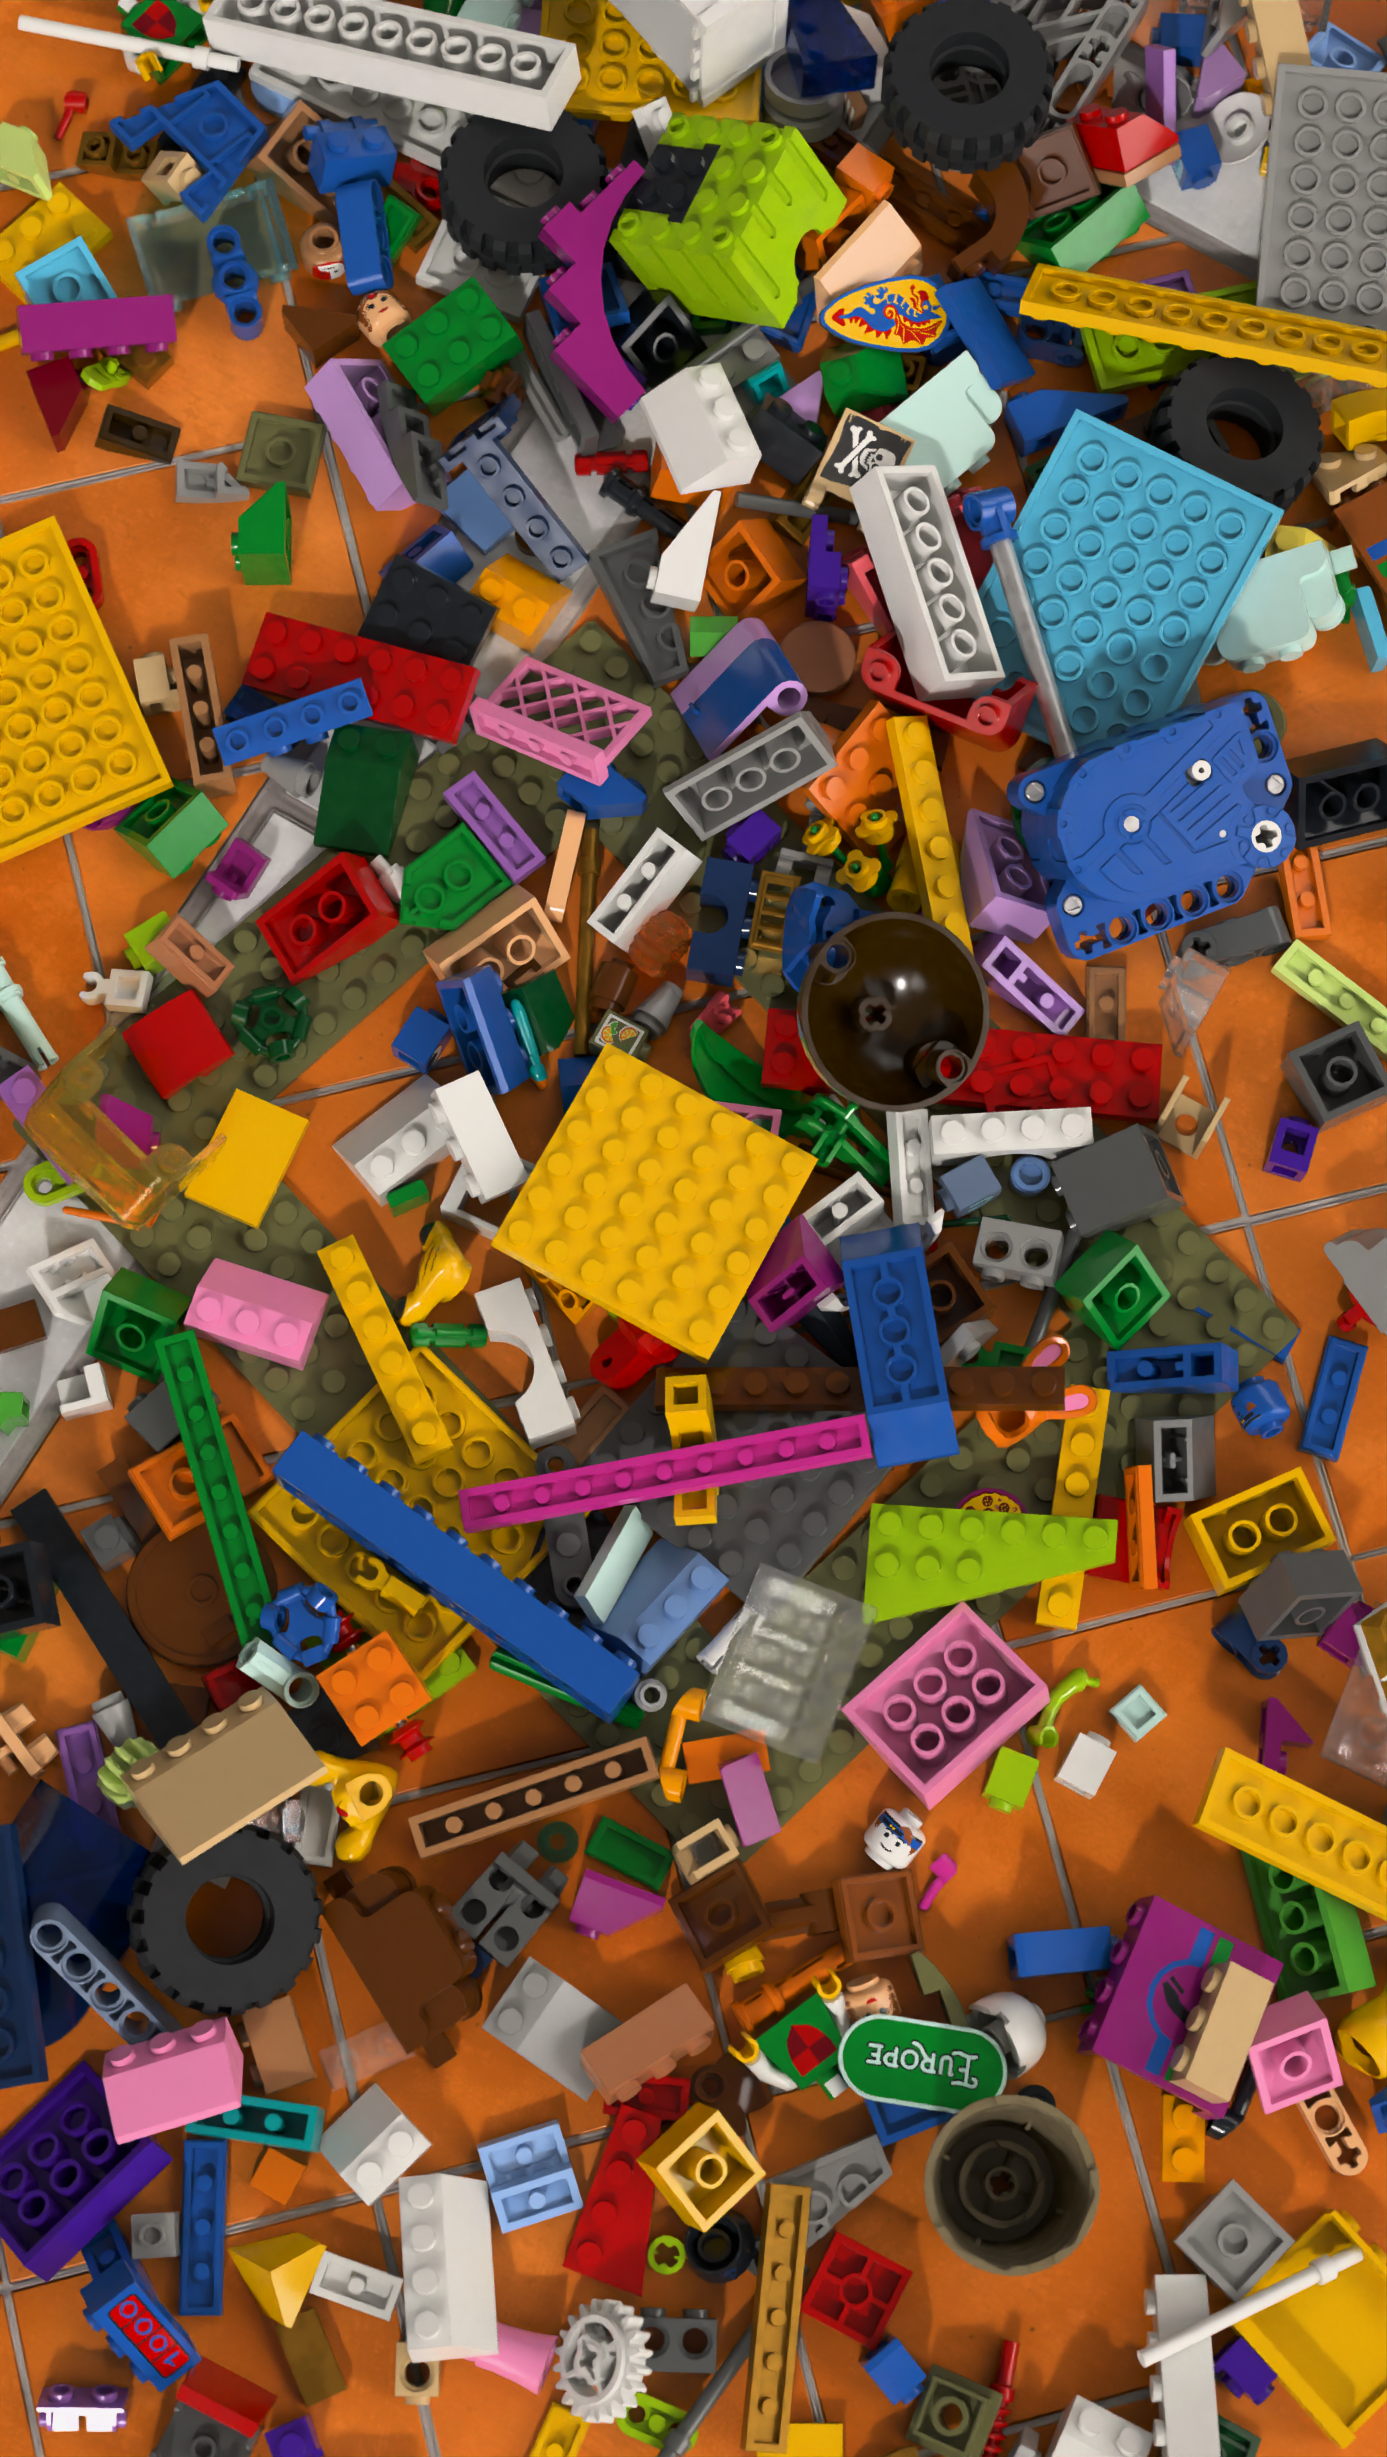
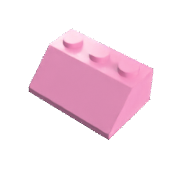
M215 1258L197 1285L183 1324L187 1331L194 1329L195 1336L303 1371L330 1295Z
M226 2016L214 2020H202L191 2027L172 2033L163 2032L152 2039L133 2045H121L111 2052L105 2053L102 2080L114 2136L118 2145L241 2107L243 2054Z

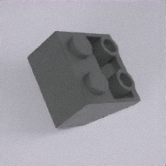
M1214 1415L1135 1418L1136 1465H1152L1154 1503L1195 1501L1216 1496Z

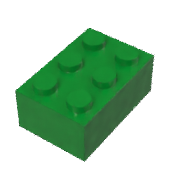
M474 276L382 345L390 359L414 391H416L434 418L476 387L487 370L494 373L525 349L517 333Z

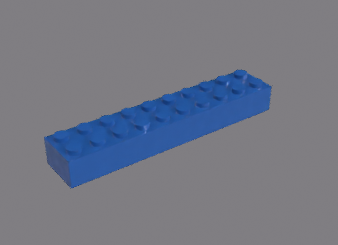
M303 1430L300 1432L272 1469L280 1487L593 1714L611 1725L639 1684L640 1673L636 1669L638 1664L619 1650L614 1655L601 1644L604 1640L597 1633L584 1625L580 1630L570 1624L568 1620L570 1615L551 1601L546 1606L538 1601L534 1595L535 1589L518 1577H515L513 1581L509 1580L500 1571L502 1566L489 1555L482 1552L477 1557L470 1552V1549L467 1547L468 1541L450 1528L445 1533L441 1531L433 1522L435 1518L419 1505L415 1504L412 1509L405 1505L404 1501L400 1498L402 1494L384 1480H381L379 1484L373 1482L367 1475L368 1469L351 1456H348L344 1461L333 1450L335 1446L324 1436L315 1432L311 1437Z

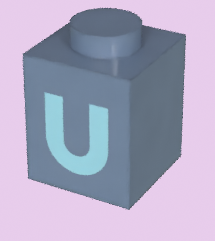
M981 1154L940 1176L937 1185L939 1190L936 1191V1196L945 1212L952 1211L955 1218L960 1219L997 1199L1002 1187Z

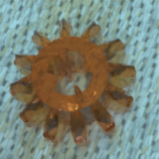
M660 911L656 916H652L645 925H642L641 930L634 935V941L629 945V958L641 972L647 973L650 977H661L666 972L671 971L674 965L680 963L683 955L688 952L693 930L681 916L675 915L672 911Z

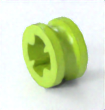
M662 2235L651 2242L648 2249V2261L656 2272L670 2275L676 2273L683 2266L686 2252L683 2244L677 2238L671 2235ZM661 2243H665L668 2248L674 2245L678 2248L679 2256L674 2255V2258L678 2261L671 2267H668L665 2262L658 2265L654 2259V2254H659V2251L655 2249Z

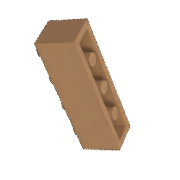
M202 633L169 639L195 789L202 791L207 799L237 794L232 764L224 766L212 732V728L225 724L208 634Z

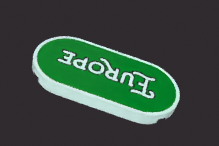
M875 2014L855 2022L843 2035L838 2049V2066L846 2084L859 2096L878 2102L957 2114L965 2107L979 2100L1000 2096L1007 2081V2063L1000 2046L986 2033L968 2027Z

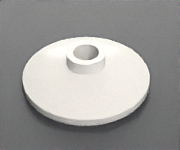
M1251 92L1236 93L1221 101L1213 109L1205 123L1208 124L1223 164H1237L1255 155L1266 142L1268 131L1271 130L1270 116L1265 117L1263 115L1260 96Z

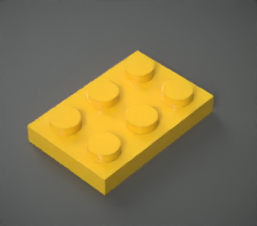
M61 182L52 188L53 196L49 202L40 199L0 234V281L25 305H28L24 298L25 293L15 278L16 272L80 235L92 255L113 238L112 230Z

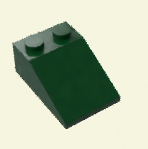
M347 724L334 729L325 761L313 842L315 847L374 857L381 854L386 859L390 858L420 757L411 734L354 724Z

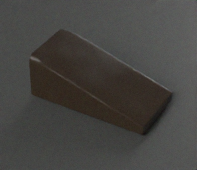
M107 404L94 447L171 465L181 428Z

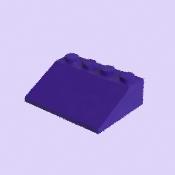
M84 2060L0 2140V2236L23 2266L45 2282L53 2278L173 2160L153 2134L123 2144H117L103 2080Z

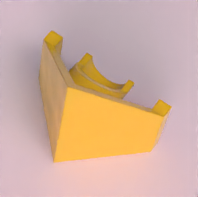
M297 2232L227 2248L262 2313L280 2324L292 2328L327 2246Z

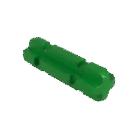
M414 1323L410 1326L409 1341L414 1347H429L430 1343H433V1347L464 1348L466 1344H469V1348H483L486 1346L488 1338L487 1329H485L483 1324H468L467 1328H464V1324L433 1323L431 1327H428V1323Z

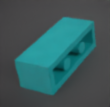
M242 2095L240 2108L186 2124L185 2131L202 2136L319 2153L326 2110L316 2106Z

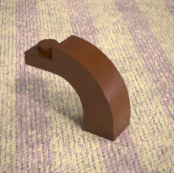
M1007 161L1000 163V168L985 172L984 169L974 170L968 187L984 206L989 217L990 231L952 259L947 275L953 283L963 281L966 278H976L986 268H988L993 276L997 275L1009 263L1020 243L1027 225L1029 200L1023 177L1013 162L1007 163Z

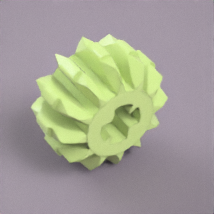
M141 1736L134 1740L129 1738L125 1740L121 1747H114V1752L109 1757L104 1758L105 1764L97 1772L99 1778L96 1785L101 1789V1793L114 1805L121 1807L123 1810L131 1806L137 1808L120 1775L128 1771L136 1761L152 1756L159 1749Z

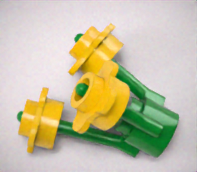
M873 809L865 811L860 815L861 824L855 829L856 836L864 838L868 844L877 845L879 859L865 857L862 851L858 849L852 850L846 857L838 848L841 834L839 829L834 827L835 821L832 818L825 817L823 820L811 824L802 838V842L808 846L806 852L809 855L817 854L819 857L831 853L844 866L836 872V880L839 884H849L857 893L864 892L870 898L880 897L888 892L892 883V878L888 871L894 865L888 857L886 842L890 841L895 834L893 823L898 820L897 812Z

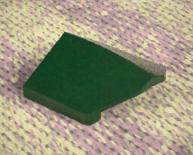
M555 969L506 989L501 993L505 1007L509 1010L511 1000L513 999L519 1000L523 1005L539 1056L560 1047L575 1017ZM514 1030L518 1045H520L516 1031Z

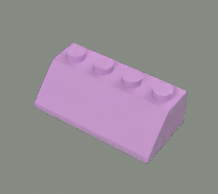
M330 358L304 388L312 400L314 409L320 414L329 429L331 438L339 446L346 458L349 469L357 477L364 489L368 501L374 506L376 511L403 510L417 503L412 500L399 477L388 448L381 421L376 387L384 380L395 383L382 359ZM445 470V480L447 487L451 482H453V480L449 473H447V471Z

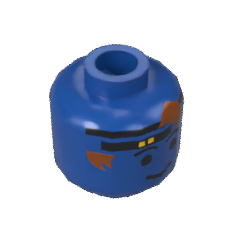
M1255 1376L1239 1384V1391H1235L1230 1402L1242 1431L1251 1436L1261 1435L1262 1439L1274 1437L1282 1432L1284 1429L1282 1424L1287 1421L1291 1413L1278 1383L1270 1379L1265 1380L1262 1376Z

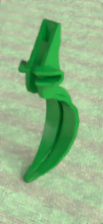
M699 1019L695 1021L689 1035L692 1045V1065L706 1097L713 1101L782 1110L779 1130L780 1138L784 1139L789 1135L801 1139L807 1138L813 1144L814 1148L810 1154L818 1158L817 1165L828 1167L832 1159L836 1157L856 1172L859 1171L864 1178H867L880 1188L884 1187L890 1177L889 1151L852 1113L858 1109L859 1104L850 1101L848 1106L844 1108L821 1093H816L812 1097L802 1091L761 1087L763 1067L720 1037L704 1021ZM756 1118L752 1121L771 1132L772 1120ZM820 1118L823 1119V1120L825 1121L826 1125H825L824 1123L820 1122L819 1119H820ZM846 1137L868 1151L866 1156L863 1157L845 1140Z

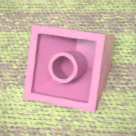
M1305 1991L1269 2005L1261 2018L1248 2052L1262 2110L1265 2114L1272 2113L1343 2085L1327 2017L1309 1992Z

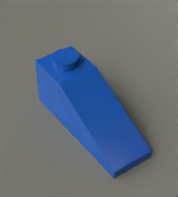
M1045 389L1033 393L1021 392L1013 396L1006 403L1003 421L1021 458L1056 445L1076 408L1107 424H1111L1125 418L1129 400L1126 395Z
M1222 1342L1108 1351L1107 1390H1110V1393L1208 1394L1239 1391L1238 1351Z

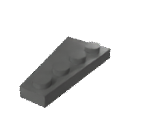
M657 528L590 551L587 555L589 558L588 564L648 683L654 689L686 677L689 671L673 607L651 603L652 590L646 588L650 566L657 567L661 558Z

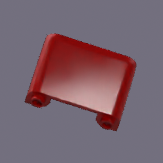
M895 628L867 647L861 668L863 681L884 707L905 716L927 715L929 726L994 752L1007 751L1017 743L1038 686L1037 683L1020 677L1011 688L1002 690L996 687L991 695L981 696L979 699L961 698L919 701Z

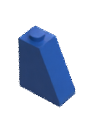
M1110 1926L1013 1934L1006 1938L1010 1979L1013 1981L1110 1970L1112 1965L1110 1954L1118 1941L1117 1935L1110 1934Z

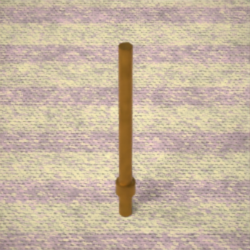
M591 827L583 829L582 857L578 858L577 875L581 877L574 1057L589 1056L591 1010L588 1006L591 1000L588 998V995L592 988L594 928L587 921L595 911L596 879L601 876V859L597 857L599 830Z

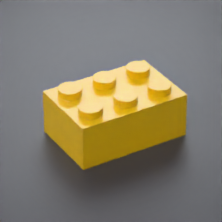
M1301 1466L1193 1513L1183 1522L1218 1597L1250 1583L1268 1567L1271 1558L1280 1552L1292 1551L1293 1553H1301L1319 1548L1325 1550L1336 1541Z

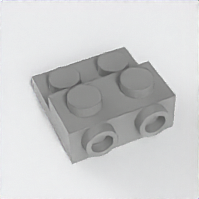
M760 330L714 362L721 363L745 418L755 406L741 387V384L777 360L780 361V354ZM783 367L789 388L792 389L798 384Z

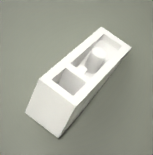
M713 490L661 555L657 567L650 566L646 588L652 590L651 603L691 612L696 611L701 599L721 491Z

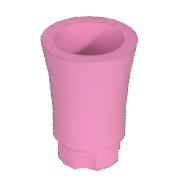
M497 2322L499 2354L463 2358L475 2362L477 2367L494 2372L539 2395L554 2358L558 2336L535 2333Z

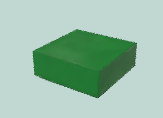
M423 1179L416 1180L386 1195L388 1206L394 1218L430 1202L429 1192Z

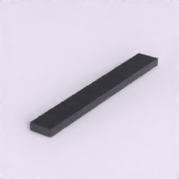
M44 1488L12 1509L11 1513L28 1540L46 1544L52 1578L160 1750L166 1747L171 1739L185 1735L196 1728L197 1725L49 1491Z

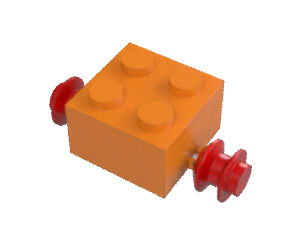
M341 1610L337 1612V1615L341 1616L339 1643L333 1644L330 1653H341L346 1649L348 1651L345 1652L346 1656L315 1677L361 1747L393 1726L394 1729L399 1727L398 1730L392 1733L389 1744H400L404 1750L399 1758L400 1760L408 1756L410 1761L414 1762L432 1750L428 1742L435 1737H425L420 1729L425 1722L424 1720L413 1719L407 1724L405 1722L408 1721V1715L430 1702L434 1696L390 1629H386L362 1646L359 1643L354 1645L361 1640L365 1629H354L350 1623L354 1613L345 1616Z

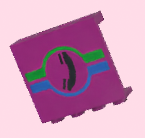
M1156 1895L1139 1898L1133 1902L1126 1914L1125 1922L1128 1926L1123 1938L1116 1942L1111 1951V1968L1107 1977L1100 1981L1095 1990L1094 2000L1097 2002L1091 2016H1088L1080 2027L1078 2039L1081 2041L1076 2052L1083 2056L1097 2054L1194 2105L1192 2113L1205 2120L1223 2119L1230 2102L1212 2104L1169 2082L1173 2071L1170 2067L1172 2056L1176 2049L1184 2043L1188 2029H1186L1187 2018L1191 2010L1199 2004L1204 1991L1201 1989L1202 1979L1207 1970L1214 1964L1232 1961L1275 1983L1274 1990L1284 1963Z

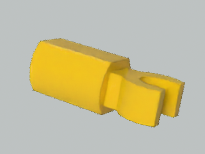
M370 1557L368 1562L371 1566L378 1569V1575L373 1580H367L363 1576L358 1575L356 1580L359 1585L366 1590H380V1597L411 1617L416 1618L428 1602L430 1594L397 1573L391 1576L387 1573L382 1561Z

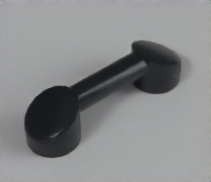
M1249 2056L1246 2059L1249 2063L1231 2107L1227 2108L1223 2119L1208 2121L1205 2135L1215 2140H1220L1230 2134L1245 2119L1257 2089Z

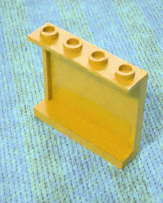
M1327 2209L1295 2240L1289 2249L1241 2300L1308 2268L1310 2261L1324 2254L1330 2257L1356 2244L1362 2251L1363 2260L1338 2272L1336 2279L1322 2286L1316 2283L1229 2327L1237 2336L1242 2337L1278 2375L1276 2380L1335 2446L1345 2449L1356 2438L1354 2433L1387 2401V2255L1375 2243L1372 2242L1368 2246L1357 2234L1361 2227L1345 2210L1338 2213L1335 2209ZM1231 2301L1226 2307L1234 2304V2302Z

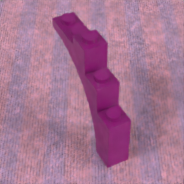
M635 160L626 168L620 163L604 179L609 185L600 194L595 190L589 193L578 205L582 212L571 202L562 209L555 205L540 220L544 227L538 234V237L568 268L566 270L561 266L549 277L546 283L550 288L543 297L574 328V331H572L567 326L551 342L556 348L549 358L612 424L645 392L644 388L627 368L612 339L604 312L601 285L603 252L612 220L625 196L645 172Z

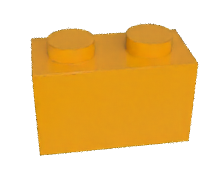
M508 553L487 566L470 590V592L501 608L491 627V631L530 654L534 652L572 595V590L560 583L558 584L555 580Z

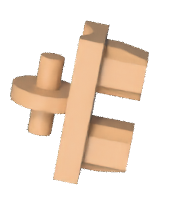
M22 1702L9 1708L4 1713L0 1712V1735L7 1743L5 1746L0 1744V1766L8 1776L15 1774L19 1768L11 1758L16 1755L30 1776H34L38 1780L47 1773L43 1767L52 1761L59 1753V1750L46 1733H43L28 1746L19 1734L37 1720Z

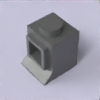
M109 1513L80 1531L98 1564L106 1574L137 1556L144 1546L125 1516H118L114 1519Z

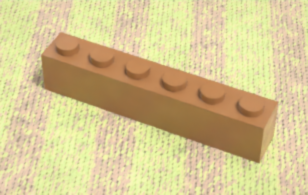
M644 1736L407 1819L420 1859H429L660 1779L661 1776L649 1738Z

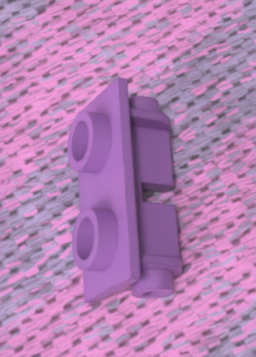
M56 2384L51 2387H43L36 2407V2412H39V2427H47V2431H79L80 2416H87V2431L117 2432L118 2427L126 2428L128 2413L125 2405L129 2395V2388H117L111 2384H101L93 2388H74L70 2384Z

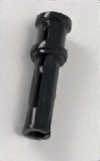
M618 466L609 473L600 487L599 495L601 497L611 498L625 508V514L630 517L639 516L671 540H674L688 523L656 499L650 497V491L647 486L642 485L640 487L624 476L623 470Z

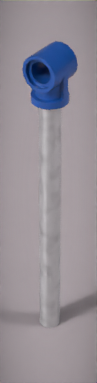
M1006 486L971 492L964 497V518L971 530L981 532L983 538L980 541L981 549L983 551H991L1030 679L1038 684L1035 696L1054 757L1058 759L1065 754L1077 750L1013 546V542L1019 539L1017 530L1011 527L1016 516L1015 499L1010 489Z

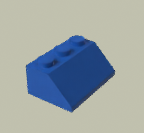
M491 965L476 966L436 981L435 985L467 1075L479 1070L490 1094L507 1093L529 1079L530 1076L527 1071L529 1067L528 1056L524 1048L518 1045L514 1033L516 1029L514 1016L505 1007L501 996L503 992L502 981L498 973L492 970Z

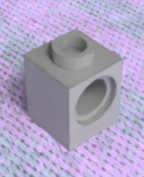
M180 2211L131 2215L132 2259L176 2257L181 2255Z

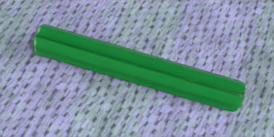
M496 1648L489 1662V1667L492 1670L588 1710L508 1651ZM627 1702L614 1721L635 1730L639 1728L645 1711L637 1705Z

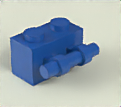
M351 116L348 118V121L332 123L330 119L318 120L314 125L303 126L304 140L312 141L308 169L319 194L336 192V188L339 185L369 179H376L380 187L391 185L397 151L386 126H378L376 118L363 119L362 116Z

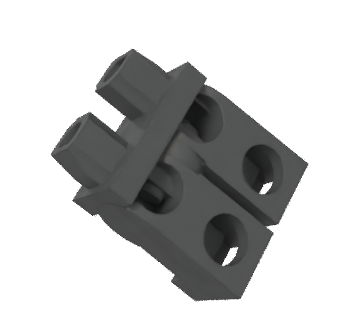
M521 1840L511 1848L507 1854L501 1852L452 1907V1915L457 1924L468 1932L474 1943L486 1931V1928L500 1911L504 1912L481 1939L479 1947L507 1971L560 1904L558 1898L569 1881V1878L553 1865H551L539 1881L529 1875L526 1871L538 1858L539 1853L524 1840Z

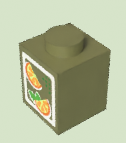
M610 1009L606 1011L589 1041V1053L597 1055V1058L607 1042L646 1063L653 1046L649 1045V1030Z

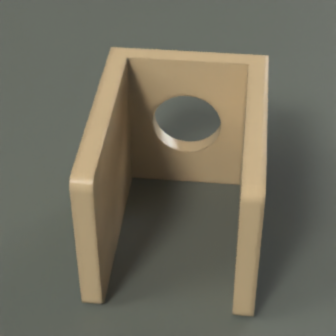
M1184 1074L1153 1131L1158 1134L1159 1139L1164 1143L1197 1160L1231 1099L1225 1096L1216 1112L1181 1094L1189 1079ZM1190 1115L1196 1120L1198 1127L1193 1135L1184 1136L1177 1132L1175 1120L1179 1116Z

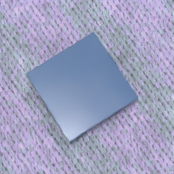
M466 469L446 487L449 508L444 512L438 511L484 557L515 530L469 469Z

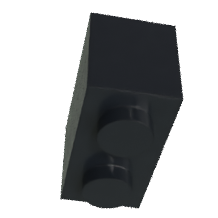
M766 392L746 417V421L762 454L760 460L796 486L824 453L828 436L824 434L823 429L814 421L805 420L795 413L791 405L782 398H775Z

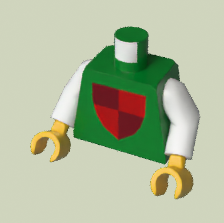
M120 0L116 11L125 18L121 23L123 35L195 48L196 45L202 46L208 40L202 18L214 0H144L142 3L138 0ZM122 50L127 68L134 73L142 75L145 82L150 80L149 74H151L160 85H163L185 63L157 57L153 51L139 54Z
M827 1968L831 1974L828 1983L820 1985L815 1975L811 1978V1982L817 1990L814 1995L756 2040L747 2033L741 2032L740 2035L746 2040L744 2048L737 2051L729 2045L728 2051L739 2061L743 2062L762 2082L786 2091L797 2087L802 2091L816 2080L828 2098L833 2100L849 2087L836 2064L838 2063V2049L841 2039L851 2027L846 2012L845 1998L841 1991V1981L832 1968Z

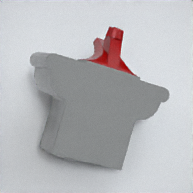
M1387 1229L1350 1230L1324 1245L1325 1254L1345 1279L1343 1282L1349 1290L1353 1305L1350 1310L1343 1312L1337 1318L1336 1323L1343 1332H1349L1356 1328L1358 1322L1364 1319L1366 1322L1376 1326L1381 1333H1385L1387 1336Z

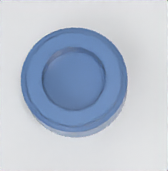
M1026 1155L1015 1161L1010 1171L1009 1180L1012 1188L1018 1194L1025 1197H1034L1041 1194L1047 1188L1051 1173L1048 1164L1042 1158L1035 1155Z

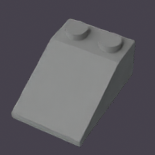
M529 1956L481 2028L587 2101L596 2087L580 2065V2051L623 2024V2022Z

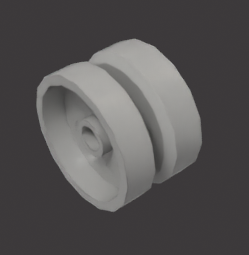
M807 44L794 45L777 51L767 61L764 72V94L761 109L764 123L776 124L778 128L782 129L784 126H794L807 143L818 142L831 136L839 128L843 116V97L847 79L844 64L835 54L818 46Z

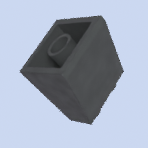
M1138 1123L1051 1163L1055 1172L1051 1176V1181L1059 1197L1064 1196L1070 1210L1066 1212V1218L1075 1234L1080 1233V1236L1090 1240L1100 1237L1107 1229L1114 1232L1187 1205L1158 1134Z

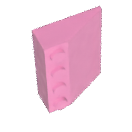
M960 1602L841 1710L902 1783L930 1811L1051 1700L1047 1685L965 1602Z

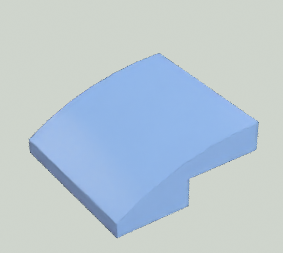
M558 2118L477 2144L502 2234L584 2208Z

